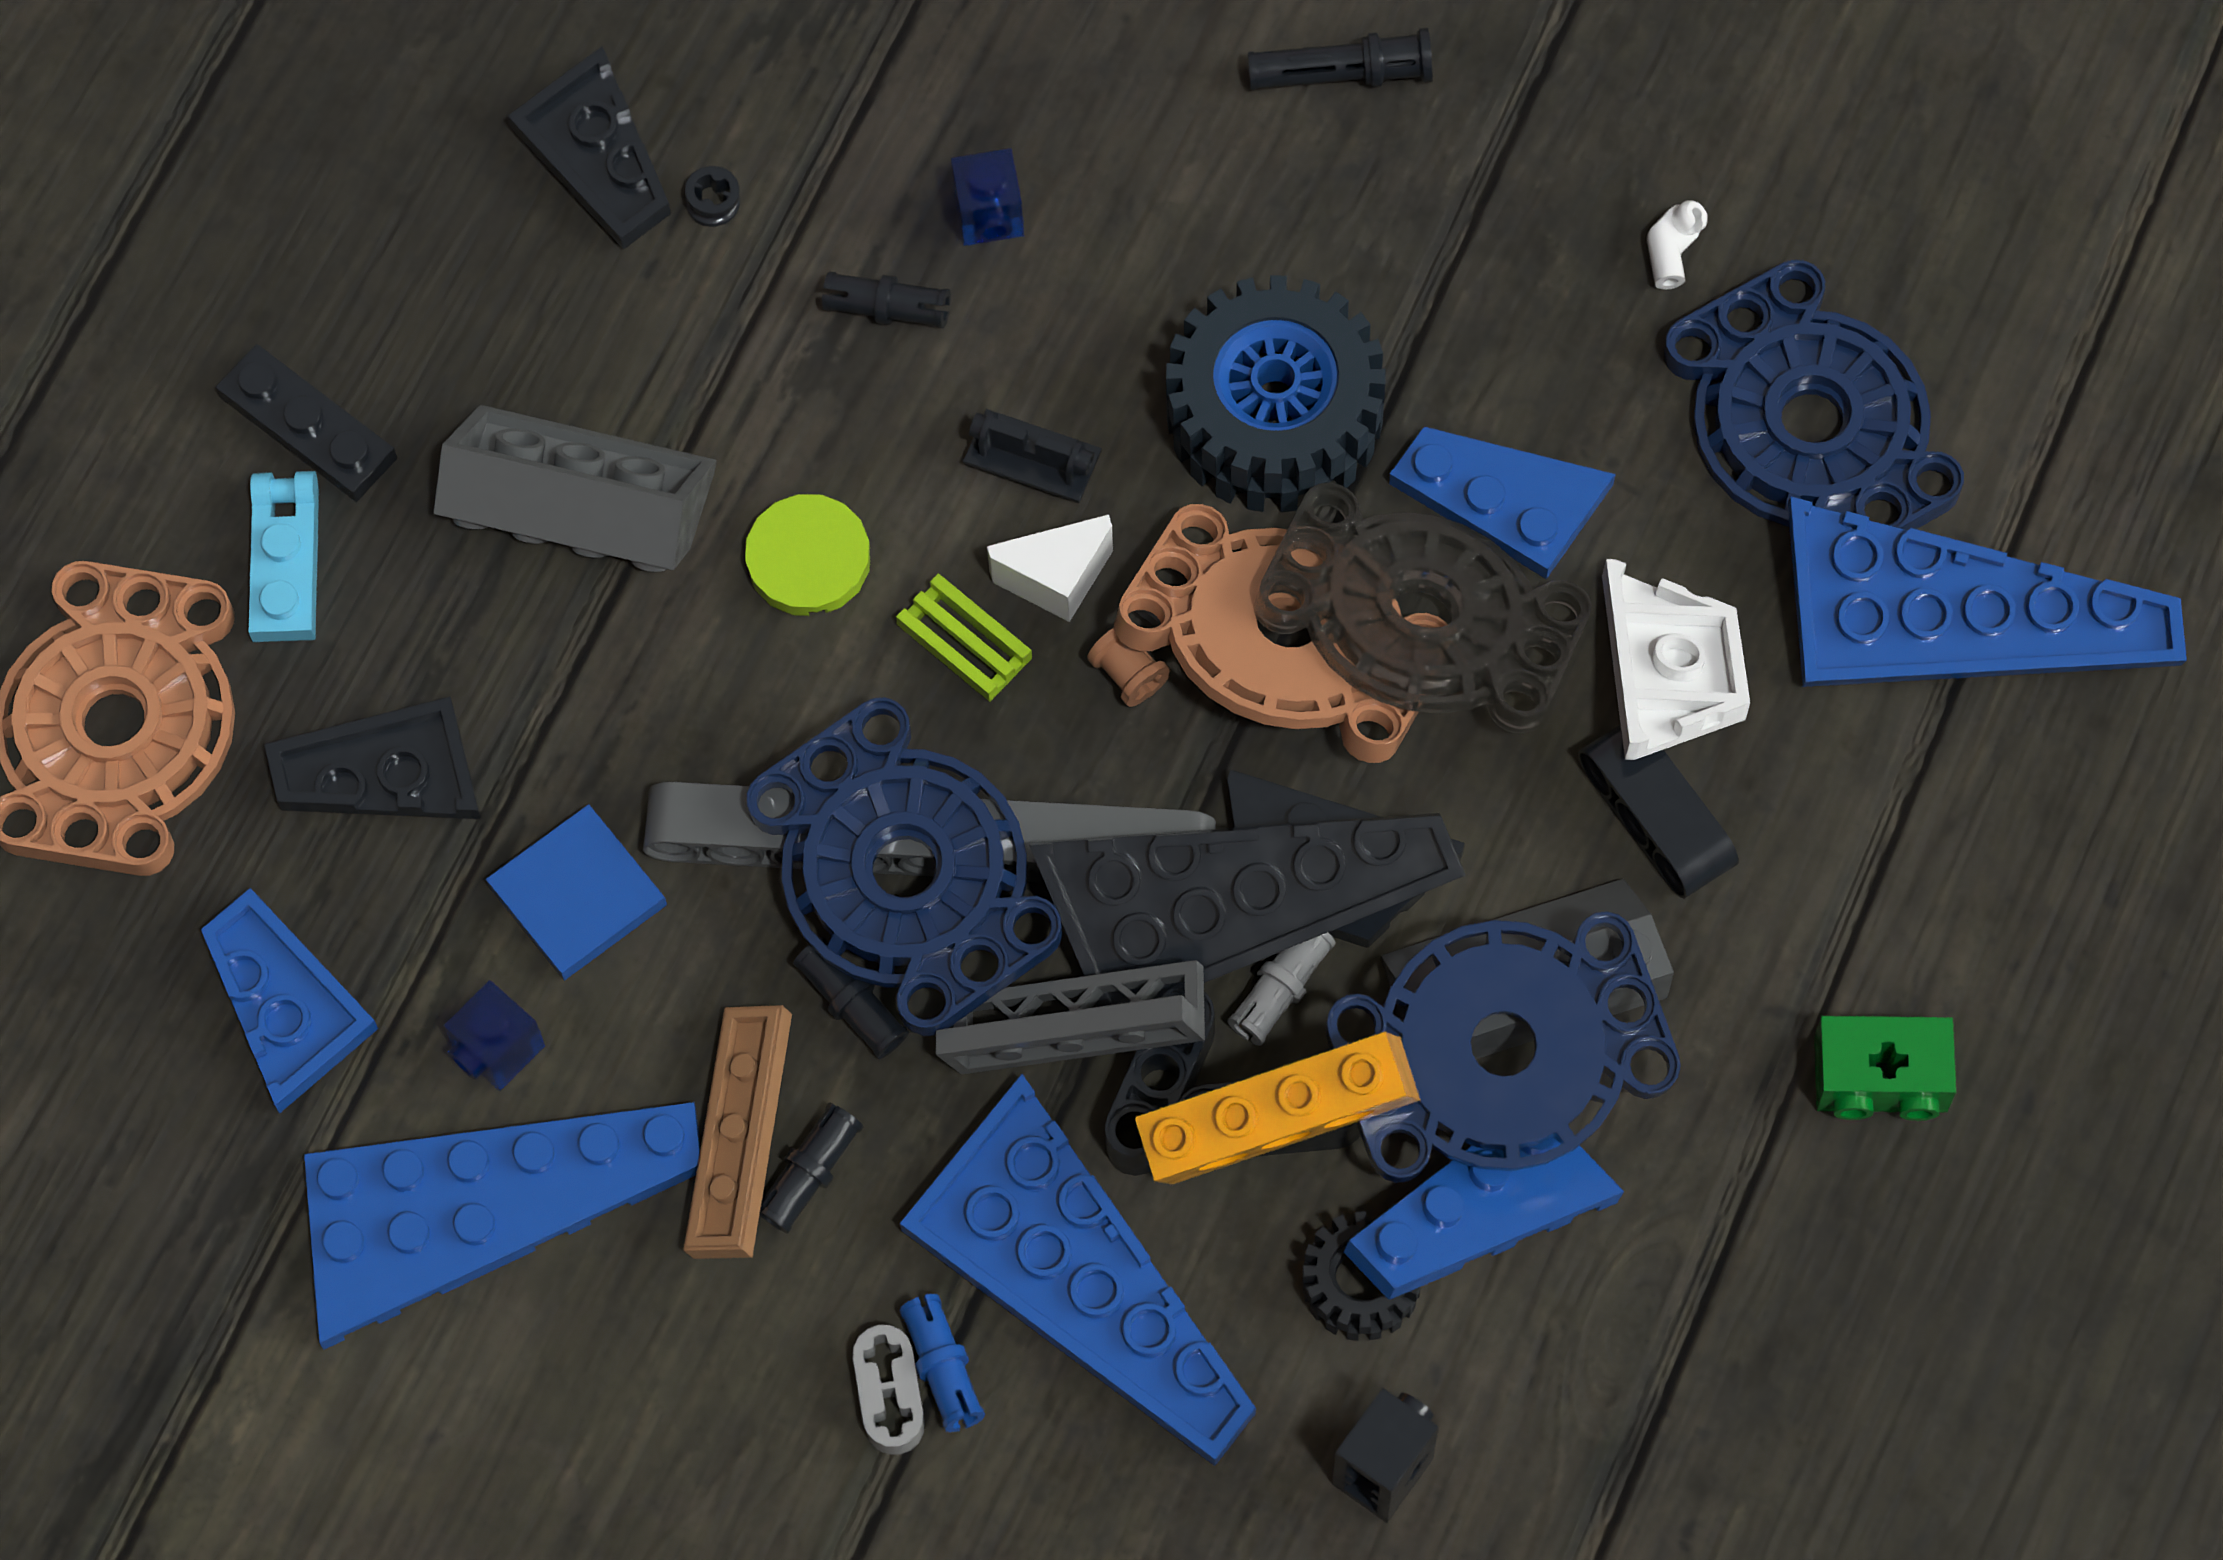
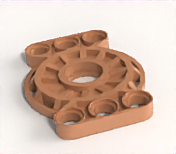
M1190 504L1182 507L1175 513L1122 596L1114 622L1115 634L1123 644L1131 649L1153 651L1171 644L1172 651L1186 675L1209 698L1234 714L1264 725L1291 729L1322 728L1339 723L1343 745L1346 750L1356 759L1367 763H1381L1390 759L1396 753L1445 668L1454 642L1451 628L1438 616L1428 613H1415L1402 618L1398 603L1384 580L1361 558L1337 543L1307 532L1281 528L1246 529L1229 534L1227 521L1222 514L1214 508L1203 504ZM1188 527L1202 528L1210 533L1213 541L1208 544L1193 543L1185 538L1182 530ZM1241 548L1240 551L1232 552L1233 550ZM1163 568L1178 570L1185 576L1187 583L1181 586L1167 585L1158 579L1155 572ZM1366 587L1373 593L1377 601L1374 602ZM1136 610H1145L1156 615L1161 625L1155 628H1142L1134 624L1128 614ZM1267 612L1289 613L1305 621L1312 628L1316 637L1309 644L1301 647H1283L1274 644L1264 637L1258 628L1256 617ZM1388 620V624L1383 626V622ZM1412 636L1427 637L1435 642L1439 651L1433 654L1417 652L1409 645L1407 639ZM1389 678L1404 680L1410 684L1414 694L1408 697L1392 695L1385 689L1382 681ZM1363 721L1379 723L1385 727L1389 737L1384 740L1369 739L1360 733L1357 724Z
M75 561L65 565L57 572L52 582V595L61 614L67 620L52 626L25 648L8 670L0 689V763L10 784L15 789V791L0 797V846L6 852L16 856L137 876H151L162 871L170 863L174 855V841L164 821L179 814L204 793L221 770L232 743L235 708L231 685L216 654L208 645L222 640L230 633L234 625L235 612L226 591L218 584L207 580L95 562ZM92 580L99 585V593L90 604L74 606L66 601V594L75 582ZM150 589L160 595L158 607L148 615L136 616L127 611V602L135 592ZM211 599L221 605V612L218 618L211 624L197 626L187 620L190 607L200 600ZM197 650L200 653L189 655L190 652ZM211 670H213L219 682L222 702L210 698V692L202 677ZM16 691V694L14 696L12 714L8 716L9 705ZM115 694H124L135 698L144 709V724L135 736L122 744L114 746H101L95 744L87 737L85 718L90 708L99 699ZM222 720L220 736L211 754L206 748L211 738L212 721ZM14 737L15 744L22 757L16 769H14L9 758L7 738ZM197 766L203 768L191 785L176 797L173 796L172 792L187 781ZM158 801H161L163 804L153 810L148 807ZM19 809L33 811L37 816L36 825L28 835L13 838L3 832V824L7 816ZM88 819L98 825V834L90 845L83 848H74L65 843V833L73 822ZM140 830H152L160 835V844L157 850L145 858L130 856L126 852V844L129 838Z

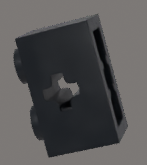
M1382 1388L1335 1452L1332 1485L1388 1523L1433 1461L1439 1426L1431 1421L1434 1414L1426 1405L1410 1394L1401 1392L1396 1397Z

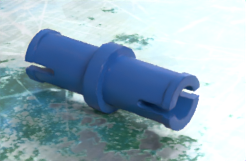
M927 1294L924 1296L926 1306L922 1307L920 1299L917 1297L905 1303L899 1311L902 1319L905 1320L919 1357L915 1364L920 1380L928 1381L943 1419L942 1423L945 1431L957 1432L960 1431L959 1420H963L964 1426L967 1429L983 1420L985 1413L983 1408L980 1407L965 1368L969 1362L966 1350L963 1345L955 1343L941 1307L942 1303L939 1295Z

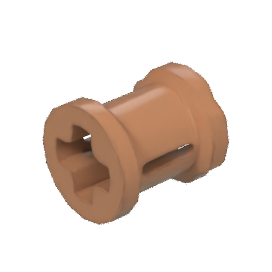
M1114 628L1105 633L1094 644L1087 656L1088 661L1093 667H1102L1122 690L1121 699L1129 707L1137 706L1154 695L1167 681L1171 671L1165 662H1156L1147 651L1131 649L1123 644L1115 634Z

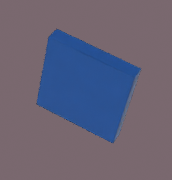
M589 804L486 879L492 892L564 981L667 906L664 895Z

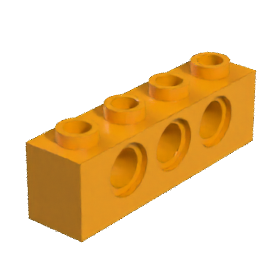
M1383 1032L1135 1117L1154 1181L1173 1185L1420 1101V1097L1400 1037Z

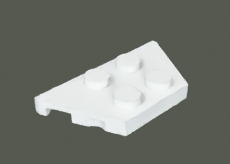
M1606 559L1602 580L1625 760H1636L1744 721L1750 706V698L1736 608L1710 597L1696 596L1685 587L1663 578L1658 588L1624 575L1626 563L1616 559Z

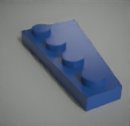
M1551 1137L1535 1146L1520 1148V1157L1541 1154L1561 1144ZM1473 1145L1466 1150L1482 1157L1504 1158L1502 1150L1481 1149ZM1581 1146L1546 1165L1516 1171L1478 1169L1453 1160L1350 1239L1344 1253L1383 1295L1390 1300L1459 1271L1465 1263L1488 1253L1494 1256L1515 1247L1517 1241L1542 1230H1546L1548 1233L1571 1223L1575 1216L1594 1208L1600 1211L1618 1203L1624 1191Z

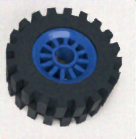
M1270 275V289L1256 291L1253 277L1237 281L1236 298L1228 300L1223 290L1219 289L1207 297V317L1196 308L1184 319V336L1175 334L1170 346V363H1167L1166 369L1167 424L1169 434L1174 436V451L1181 463L1190 459L1191 477L1203 487L1214 477L1216 479L1217 498L1231 504L1238 491L1247 494L1248 510L1264 512L1265 498H1280L1282 513L1298 511V496L1309 493L1314 506L1329 500L1330 482L1332 480L1344 491L1356 480L1357 463L1367 467L1374 455L1375 439L1380 440L1383 425L1386 369H1382L1383 351L1379 339L1370 341L1371 324L1360 312L1348 320V299L1335 291L1326 303L1320 300V283L1304 279L1300 292L1287 290V276ZM1264 353V357L1260 358L1259 354ZM1279 381L1285 383L1290 388L1282 393H1270L1265 391L1262 386L1268 382ZM1257 413L1256 418L1251 417L1252 415ZM1288 417H1291L1293 419L1292 421L1287 422ZM1274 420L1276 423H1269L1268 421Z

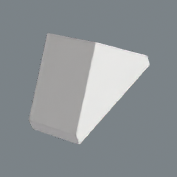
M1109 515L987 546L989 572L992 582L1070 622L1113 552L1112 524Z

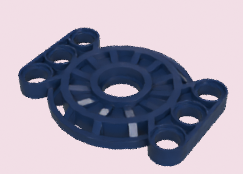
M1804 260L1784 262L1680 319L1670 328L1664 348V360L1668 369L1676 376L1685 380H1701L1696 392L1693 421L1699 453L1709 473L1732 500L1755 515L1790 527L1788 501L1790 497L1810 501L1812 506L1843 514L1848 511L1866 516L1864 508L1868 503L1874 500H1886L1891 502L1899 512V519L1889 526L1909 530L1910 528H1920L1948 512L1956 505L1964 484V472L1960 463L1952 456L1943 452L1926 451L1929 443L1931 412L1925 385L1912 361L1889 337L1867 323L1836 312L1819 311L1825 293V279L1822 272L1814 264ZM1799 279L1811 287L1813 297L1801 304L1792 303L1781 295L1779 287L1787 280ZM1749 308L1760 316L1762 324L1754 331L1741 332L1730 325L1727 316L1734 309ZM1696 336L1708 344L1710 353L1702 360L1689 361L1678 354L1675 345L1684 337ZM1899 370L1902 372V374L1904 375L1905 379L1902 378V376H1901ZM1712 381H1722V383L1710 386ZM1805 394L1819 395L1828 399L1837 407L1841 416V429L1834 438L1826 442L1814 443L1797 439L1785 429L1782 423V411L1785 405L1792 399ZM1915 401L1920 420L1919 432L1910 424V402ZM1705 404L1716 407V431L1710 436L1707 435L1704 421ZM1723 452L1729 466L1739 476L1736 482L1721 467L1715 453ZM1928 470L1939 471L1949 479L1951 490L1941 496H1930L1919 488L1917 477L1922 472ZM1753 489L1767 499L1784 504L1785 510L1762 502L1750 494L1749 491Z
M873 698L855 708L759 775L751 783L747 792V807L753 823L762 832L771 835H787L783 846L782 883L790 915L804 940L826 963L853 979L881 987L899 988L897 1007L903 1024L913 1033L922 1036L936 1035V1030L948 1029L1048 958L1058 948L1062 938L1061 917L1056 907L1048 900L1038 896L1023 897L1026 890L1027 852L1019 821L1004 795L982 773L954 757L924 749H907L911 740V727L905 709L894 700ZM888 715L898 721L900 731L892 742L886 745H876L865 738L863 734L865 724L874 716ZM825 751L838 752L847 760L848 766L845 773L835 781L825 782L819 780L811 772L813 760ZM901 763H914L913 766H901ZM929 766L950 770L966 780L960 782L944 772L929 769ZM772 788H783L794 795L795 804L793 809L782 818L772 819L765 816L759 810L758 803L761 796ZM980 790L997 805L1005 820L993 819L985 803L977 796ZM800 834H808L806 841L798 842ZM1011 836L1017 854L1016 875L1004 869L1005 858L1001 840ZM910 839L922 843L932 852L936 860V873L932 883L923 892L912 897H897L886 893L877 884L873 875V865L878 853L886 845L897 840ZM793 860L803 862V875L807 891L797 899L793 887ZM1002 890L1013 892L1009 898H1000ZM813 911L816 913L823 928L832 936L828 946L812 932L803 915ZM1027 913H1039L1049 920L1052 929L1049 936L1043 942L1029 945L1021 942L1014 933L1016 921ZM848 949L863 959L880 963L879 972L856 966L842 958L841 955ZM975 950L991 952L999 962L996 974L984 982L969 980L963 975L961 970L963 959L969 953ZM895 966H908L905 974H894ZM931 987L937 989L946 999L944 1010L939 1016L930 1020L916 1018L908 1008L910 997L921 988Z
M1599 912L1586 918L1575 933L1573 943L1556 932L1526 922L1492 920L1461 926L1432 940L1408 961L1390 988L1384 1007L1368 996L1361 994L1347 995L1338 1000L1330 1009L1325 1024L1326 1039L1330 1050L1351 1044L1343 1039L1337 1030L1338 1017L1348 1009L1357 1008L1364 1010L1370 1015L1375 1028L1372 1036L1388 1032L1401 1039L1420 1101L1356 1122L1374 1170L1385 1180L1396 1183L1409 1181L1418 1176L1429 1160L1431 1148H1434L1449 1159L1478 1169L1516 1171L1546 1165L1574 1151L1600 1128L1617 1102L1622 1087L1635 1097L1643 1099L1657 1098L1666 1093L1679 1076L1681 1067L1677 1048L1634 931L1628 921L1620 915L1611 912ZM1595 927H1608L1619 935L1622 950L1617 958L1611 961H1601L1590 955L1586 948L1585 939L1587 933ZM1486 934V945L1468 948L1454 956H1451L1445 948L1464 938ZM1501 934L1524 935L1545 942L1541 951L1519 944L1502 943ZM1557 949L1569 956L1567 966L1553 957ZM1432 956L1436 968L1425 977L1417 991L1414 993L1403 988L1413 972ZM1619 988H1629L1636 991L1644 1001L1645 1009L1641 1019L1631 1023L1618 1021L1609 1011V995ZM1396 1003L1406 1010L1403 1022L1392 1014ZM1508 1014L1515 1016L1527 1024L1534 1036L1536 1049L1533 1060L1525 1070L1516 1075L1502 1077L1491 1074L1482 1068L1473 1056L1471 1046L1473 1031L1480 1021L1491 1015ZM1647 1049L1659 1053L1667 1065L1665 1079L1654 1085H1647L1638 1081L1631 1072L1630 1066L1632 1056L1635 1053ZM1602 1072L1612 1079L1610 1088L1599 1083ZM1591 1100L1603 1103L1593 1120L1579 1133L1574 1135L1568 1125L1579 1117L1588 1102ZM1437 1127L1451 1136L1448 1143L1435 1135ZM1392 1133L1408 1134L1418 1146L1419 1154L1417 1161L1408 1168L1398 1169L1391 1167L1382 1157V1141ZM1551 1137L1561 1144L1541 1154L1520 1157V1148L1535 1146ZM1463 1143H1467L1481 1149L1502 1150L1504 1158L1482 1157L1462 1150L1461 1147Z

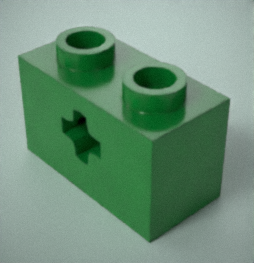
M1821 1016L1814 1036L1817 1111H1834L1835 1117L1844 1120L1866 1119L1871 1117L1873 1112H1899L1900 1117L1903 1119L1923 1121L1938 1117L1939 1112L1948 1113L1956 1094L1953 1017ZM1876 1063H1887L1888 1073L1895 1075L1894 1078H1883L1881 1068L1875 1067Z

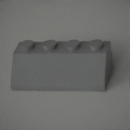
M479 405L442 444L434 514L453 518V522L463 528L484 529L491 527L512 532L516 539L527 543L551 541L572 546L574 552L586 557L599 558L610 555L631 560L635 567L645 571L661 572L667 569L674 570L691 548L715 473L717 460Z
M1624 878L1494 919L1498 921L1526 922L1556 932L1573 943L1575 933L1589 916L1599 912L1618 914L1628 921L1634 931L1658 999L1668 998L1674 971L1651 913ZM1604 926L1595 927L1587 933L1585 939L1586 948L1590 955L1597 960L1611 961L1621 954V939L1611 928ZM1486 934L1464 938L1445 948L1451 956H1454L1468 948L1486 945ZM1501 934L1502 943L1519 944L1539 951L1542 950L1545 942L1524 935ZM1434 939L1381 955L1380 960L1390 987H1392L1408 961ZM1557 949L1553 957L1567 966L1569 956ZM1432 956L1413 972L1403 988L1414 993L1417 991L1425 977L1436 968ZM1619 988L1609 995L1608 1007L1612 1015L1644 1006V1001L1640 994L1633 989ZM1397 1004L1403 1020L1406 1010ZM1508 1014L1491 1015L1480 1021L1474 1029L1471 1039L1472 1053L1475 1059L1534 1041V1036L1527 1024L1515 1016Z

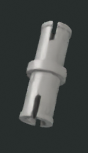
M1327 932L1279 952L1273 961H1265L1257 972L1260 978L1235 1013L1227 1020L1229 1026L1247 1041L1252 1034L1251 1042L1255 1045H1262L1265 1037L1290 1003H1298L1307 992L1303 988L1304 984L1329 950L1336 944L1333 937Z

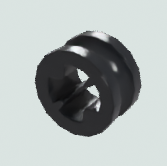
M719 166L699 168L692 173L685 187L686 208L689 216L696 223L707 227L721 226L732 220L737 214L740 205V187L737 178L729 170ZM711 187L716 194L723 192V203L714 205L710 199H703L702 190Z

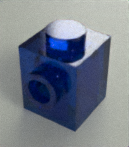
M1012 148L951 158L954 194L964 246L1024 236L1022 200Z
M491 980L444 1025L453 1046L448 1052L451 1059L472 1079L476 1080L482 1075L499 1091L545 1047L537 1022Z

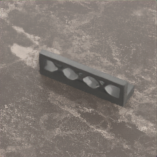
M1197 960L1004 988L956 1022L954 1028L936 1030V1055L962 1075L1205 1041L1203 966ZM1185 981V998L1179 995L1153 999L1165 984ZM1141 988L1136 995L1129 990ZM1120 991L1131 1000L1129 1003L1092 1008L1100 997L1108 992ZM1080 997L1075 1004L1068 998ZM1060 1000L1070 1009L1067 1012L1032 1016L1045 1001ZM1020 1005L1015 1012L1008 1008L1010 1006ZM998 1008L1009 1017L1008 1020L973 1025V1012Z

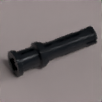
M1419 28L1417 35L1380 38L1377 32L1368 33V36L1362 37V43L1265 52L1248 51L1251 91L1259 88L1311 85L1365 79L1366 85L1372 84V87H1381L1384 80L1420 77L1423 83L1433 82L1428 28Z

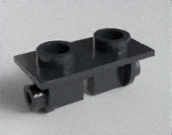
M986 409L984 414L977 412L973 418L969 436L974 438L963 462L974 468L1080 503L1102 448Z

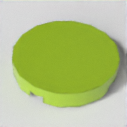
M797 494L775 502L757 517L746 538L745 562L755 591L772 607L791 615L810 616L809 612L825 610L827 613L839 609L859 593L869 573L870 543L861 519L844 503L824 495Z

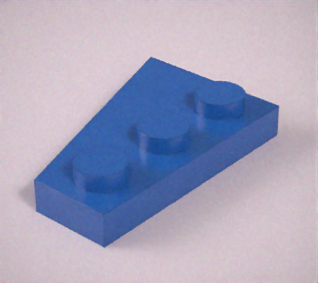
M1423 427L1391 471L1389 484L1547 579L1614 485L1615 474Z
M251 888L201 929L279 1114L378 1030L375 1020Z

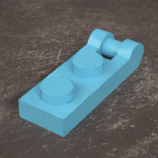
M297 471L294 478L274 479L272 472L253 473L251 476L252 530L249 635L253 642L315 640L319 509L317 474L315 471ZM275 503H296L295 516L275 517Z

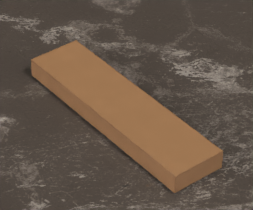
M783 1005L729 1007L724 1009L683 1250L693 1259L753 1257L792 1014Z

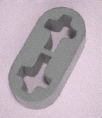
M877 1325L867 1329L858 1337L853 1350L863 1423L869 1442L877 1450L886 1454L900 1455L911 1451L920 1442L924 1433V1414L915 1360L910 1341L900 1329L891 1325ZM888 1343L891 1353H902V1357L892 1360L891 1366L894 1378L892 1382L881 1383L877 1364L873 1362L865 1363V1359L875 1356V1345ZM896 1396L901 1416H912L913 1421H908L902 1425V1435L890 1437L886 1427H875V1424L886 1419L884 1398Z

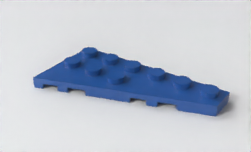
M1790 497L1788 501L1803 687L2182 666L2187 661L2181 598L2109 579L2099 581L2065 572L2063 567L2044 562L2038 565L2007 557L2005 552L1914 528L1904 530L1873 522L1864 515L1848 511L1845 514L1812 506V502L1795 497Z
M1021 1074L901 1221V1231L1216 1466L1255 1416L1256 1407L1212 1344L1208 1343L1185 1311L1184 1304L1172 1287L1166 1284L1151 1262L1149 1254L1096 1178L1090 1175L1069 1145L1068 1138L1056 1121L1050 1118L1036 1098L1035 1091L1023 1074Z
M695 1103L304 1154L319 1342L323 1350L344 1341L345 1335L375 1321L380 1324L401 1314V1309L437 1292L441 1294L449 1292L536 1251L535 1246L565 1232H568L570 1235L591 1225L590 1220L628 1203L632 1206L696 1176L701 1146Z

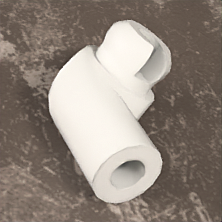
M1685 201L1680 205H1674L1651 227L1647 234V245L1655 286L1659 289H1673L1685 282L1681 253L1698 237L1700 231L1707 224L1706 211L1698 202Z

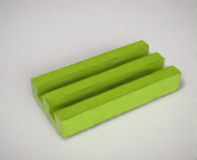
M938 573L930 581L931 587L925 593L921 591L913 599L914 604L908 610L904 608L896 616L897 625L990 702L1032 659V650ZM941 599L957 614H959L974 628H976L980 633H982L997 647H999L1003 652L1010 656L1011 660L1007 662L1003 657L996 653L992 648H990L974 633H972L957 619H955L951 614H949L940 605H938L937 602ZM925 615L929 616L997 674L992 679L987 677L920 620Z

